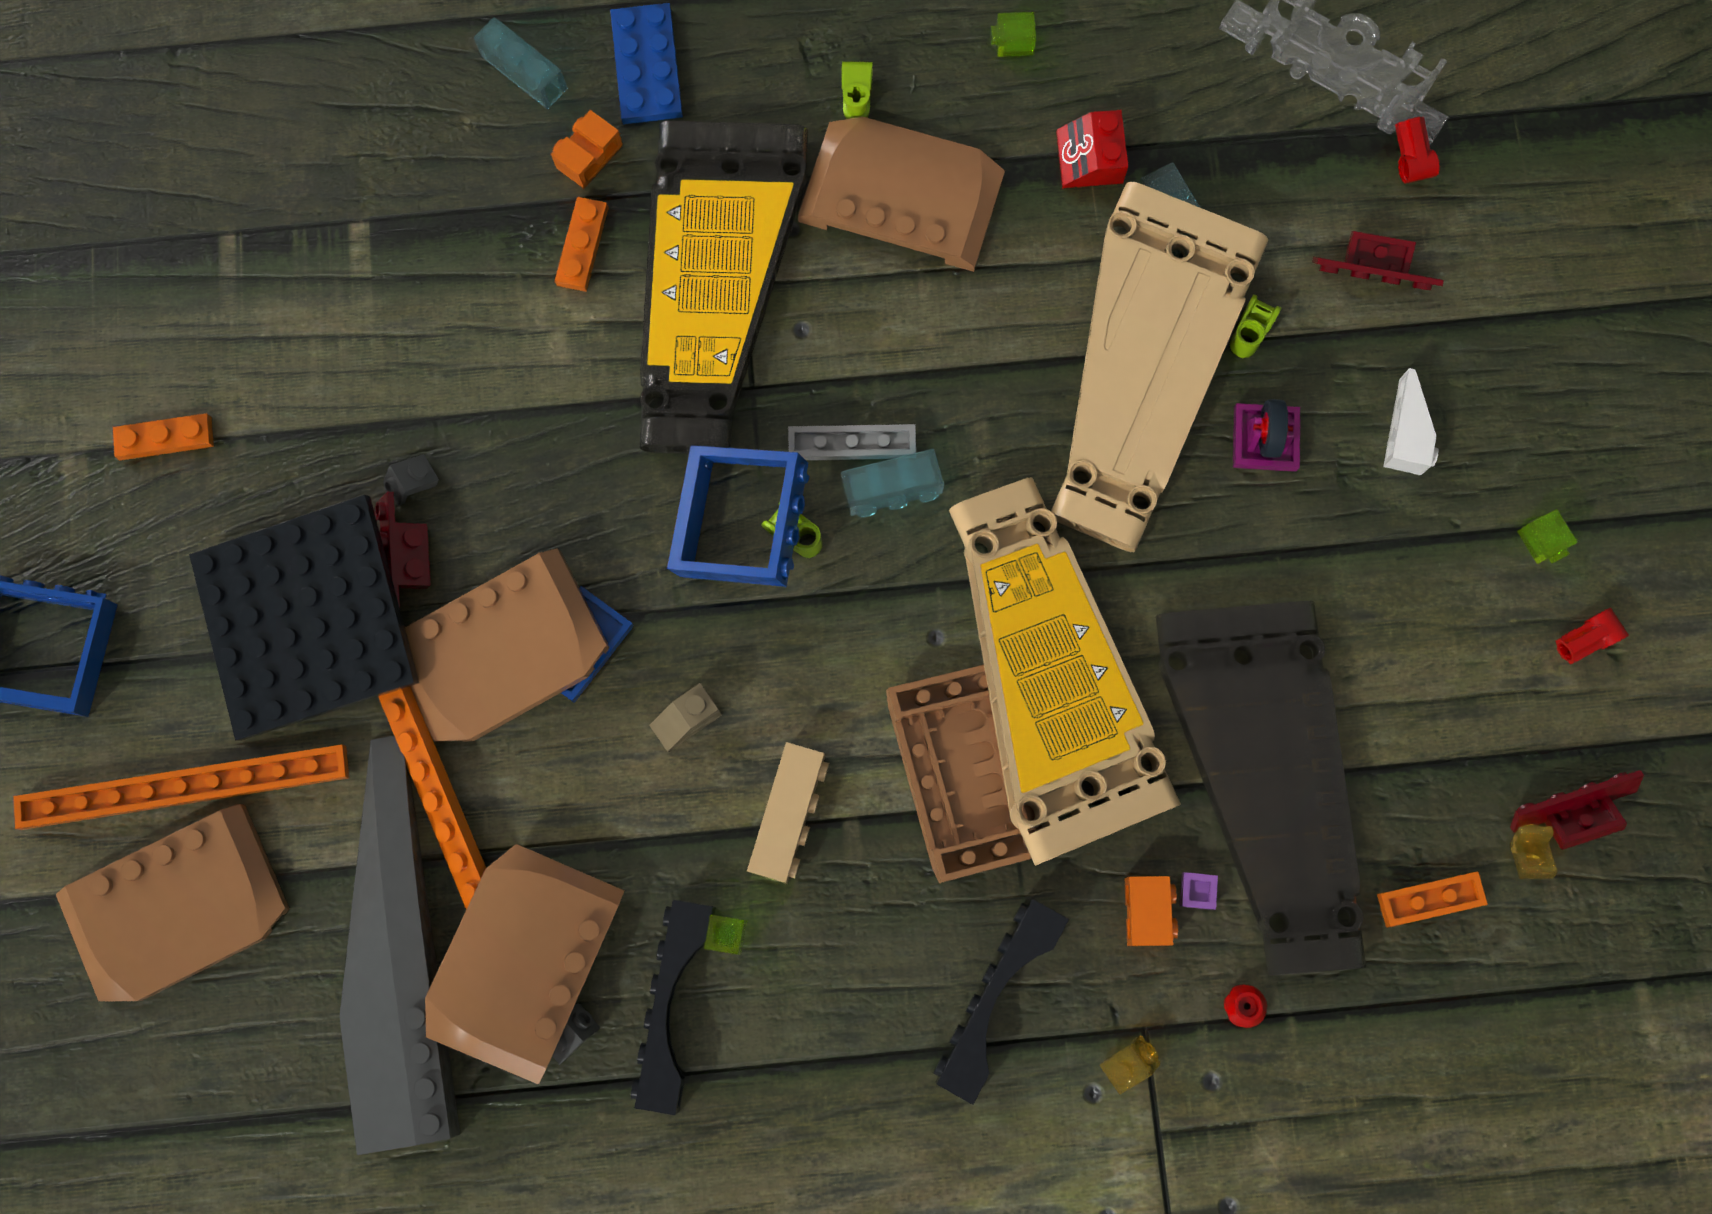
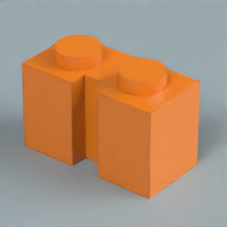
M589 110L584 117L577 119L572 128L574 134L570 138L566 136L565 139H560L555 144L551 153L556 168L583 189L623 145L619 130L592 110Z
M1170 876L1124 878L1125 904L1127 905V946H1172L1173 939L1178 938L1177 918H1172L1171 904H1176L1177 893L1175 884H1170Z

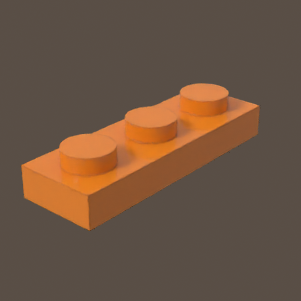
M577 197L555 277L557 286L587 292L609 209L607 202Z
M204 413L113 427L114 456L118 460H127L214 447L212 417Z
M1478 871L1377 894L1386 927L1398 926L1488 905Z

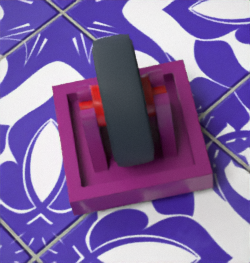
M1269 399L1265 401L1264 405L1236 403L1234 406L1233 468L1297 472L1300 468V407L1287 406L1284 400Z

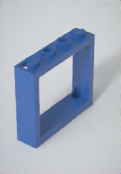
M690 446L667 569L677 576L684 578L787 587L789 571L794 568L792 559L793 548L799 540V529L797 527L799 514L803 513L805 506L804 486L810 478L807 474L808 462L798 452ZM713 463L786 468L768 568L695 562Z
M0 576V598L3 595L93 610L71 698L0 687V703L89 717L118 604L107 600V594L97 593L93 590H86L85 595L75 593L76 589L67 586L55 585L54 590L44 588L45 584L24 580L23 585L13 583L14 579Z

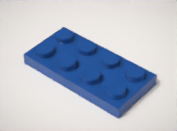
M670 3L611 9L620 111L623 125L683 118Z

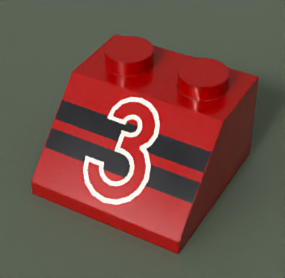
M1122 110L1090 112L1056 130L1062 188L1123 184L1128 170V159Z

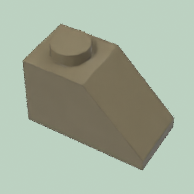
M701 683L675 699L649 726L666 751L670 752L722 716V714Z

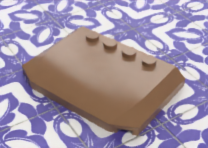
M866 117L829 122L798 214V222L827 230L828 226L903 246L945 258V264L974 272L1005 170L982 150Z
M558 548L532 556L405 627L419 679L418 684L410 687L433 741L438 743H444L445 741L467 742L479 739L588 678L595 669L593 666L603 652L606 654L610 648L562 552Z
M984 665L888 688L886 694L889 713L931 866L938 882L943 883L1032 859L1019 829L1013 825L1010 819ZM1028 805L1022 806L1024 818L1033 821L1035 817L1034 810ZM1042 825L1028 830L1029 834L1043 829Z
M244 804L219 810L66 885L56 894L98 1001H143L265 940L272 932V927L278 919L290 909Z
M515 844L485 869L425 997L426 1038L531 1082L540 1084L617 911L624 890Z

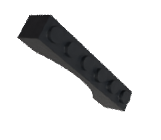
M1034 899L1030 900L1028 905L1021 903L1013 918V921L1018 923L1013 934L1006 933L997 951L1002 953L996 965L989 964L981 980L986 983L981 995L974 994L965 1012L969 1013L970 1016L965 1026L958 1024L949 1043L954 1045L948 1057L942 1055L935 1067L933 1074L938 1076L935 1081L938 1086L974 1105L990 1074L986 1057V1034L989 1018L997 997L1006 983L1021 967L1037 956L1054 950L1069 920L1068 918Z
M678 900L672 901V907L666 906L663 926L668 927L666 939L659 942L656 958L661 961L660 972L653 975L650 994L655 995L653 1009H647L644 1020V1029L649 1030L646 1043H641L638 1052L637 1064H642L640 1078L634 1079L631 1090V1099H636L635 1109L676 1115L680 1111L685 1076L677 1062L671 1042V1003L676 986L686 966L696 953L710 941L716 907Z

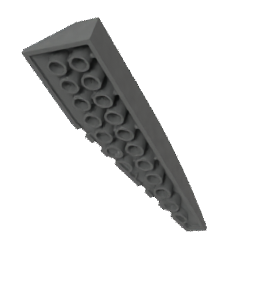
M395 736L370 741L339 1016L357 1155L451 1139L460 1135L449 1048L426 1038L425 997L438 970L411 776L406 765L405 756L400 751Z

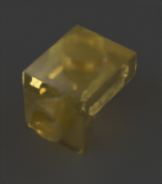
M1529 824L1518 828L1510 842V847L1519 879H1554L1557 874V868L1549 845V841L1554 834L1551 826Z
M1140 1035L1130 1045L1105 1059L1099 1066L1120 1095L1152 1076L1160 1066V1061L1158 1060L1155 1048Z

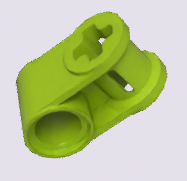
M842 61L843 114L846 119L868 118L873 62Z
M1253 294L1240 317V323L1231 337L1229 344L1233 354L1241 358L1252 356L1270 331L1282 308L1279 306L1274 308L1258 300V296ZM1241 335L1249 336L1253 342H1246Z
M778 509L768 521L764 520L761 524L773 537ZM799 514L797 525L799 540L806 534H811L816 539L810 545H802L798 540L793 550L803 557L811 558L819 554L822 549L821 533L814 523L802 514Z

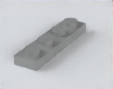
M915 424L788 426L789 452H798L805 460L916 458Z

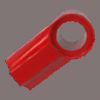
M1415 117L1395 124L1401 157L1398 161V171L1402 182L1407 184L1436 177L1439 173V159L1436 152L1430 149L1424 117Z
M1610 607L1584 621V625L1566 633L1561 638L1555 640L1557 644V651L1562 659H1565L1571 665L1600 648L1603 650L1628 637L1629 634Z

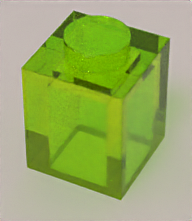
M1034 12L998 13L996 26H991V45H997V57L1033 55L1036 42Z
M1557 509L1530 522L1517 531L1537 564L1547 559L1550 560L1551 564L1570 555L1567 549L1578 543Z
M710 915L704 949L741 955L747 921Z

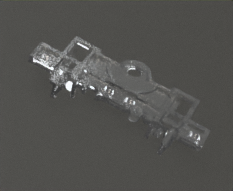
M1235 0L1222 20L1219 29L1246 43V52L1253 55L1266 34L1272 36L1270 40L1273 47L1271 58L1283 65L1293 64L1290 69V75L1294 79H1301L1308 72L1310 80L1337 94L1340 102L1347 95L1355 96L1358 102L1354 110L1364 109L1379 117L1378 128L1388 134L1395 132V124L1415 117H1424L1431 146L1448 116L1422 101L1447 60L1442 58L1432 72L1418 65L1423 54L1413 49L1416 45L1414 42H1411L1402 58L1384 49L1380 52L1373 48L1376 41L1380 40V31L1377 24L1370 17L1359 13L1346 14L1340 18L1341 21L1335 27L1329 23L1330 19L1313 10L1317 0H1283L1294 6L1290 20L1281 16L1278 10L1280 0H1270L1263 14L1243 2ZM1350 31H1356L1362 35L1363 42L1360 45H1351L1346 40V34ZM1412 72L1425 78L1415 86H1407L1402 83Z

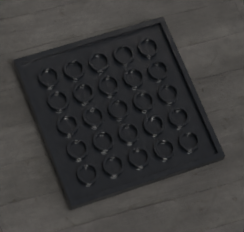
M364 494L189 554L235 741L252 738L419 683L370 496Z

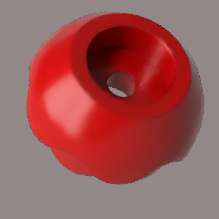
M1241 984L1233 987L1226 996L1224 1009L1231 1023L1239 1027L1252 1028L1259 1025L1267 1014V1001L1258 988ZM1245 1003L1249 1004V1008L1247 1010L1244 1009Z

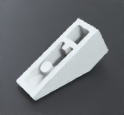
M1409 368L1399 379L1383 467L1422 475L1431 466L1435 465L1439 449L1435 447L1436 433L1416 370Z

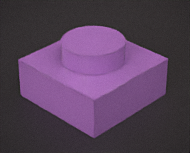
M1183 872L1180 907L1216 910L1218 876Z

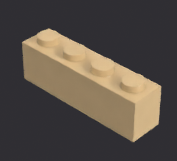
M786 742L747 869L749 873L788 884L789 877L796 878L801 859L795 858L799 845L805 846L810 827L805 826L808 813L815 814L820 795L815 794L818 781H825L829 768V763L824 762L825 753Z

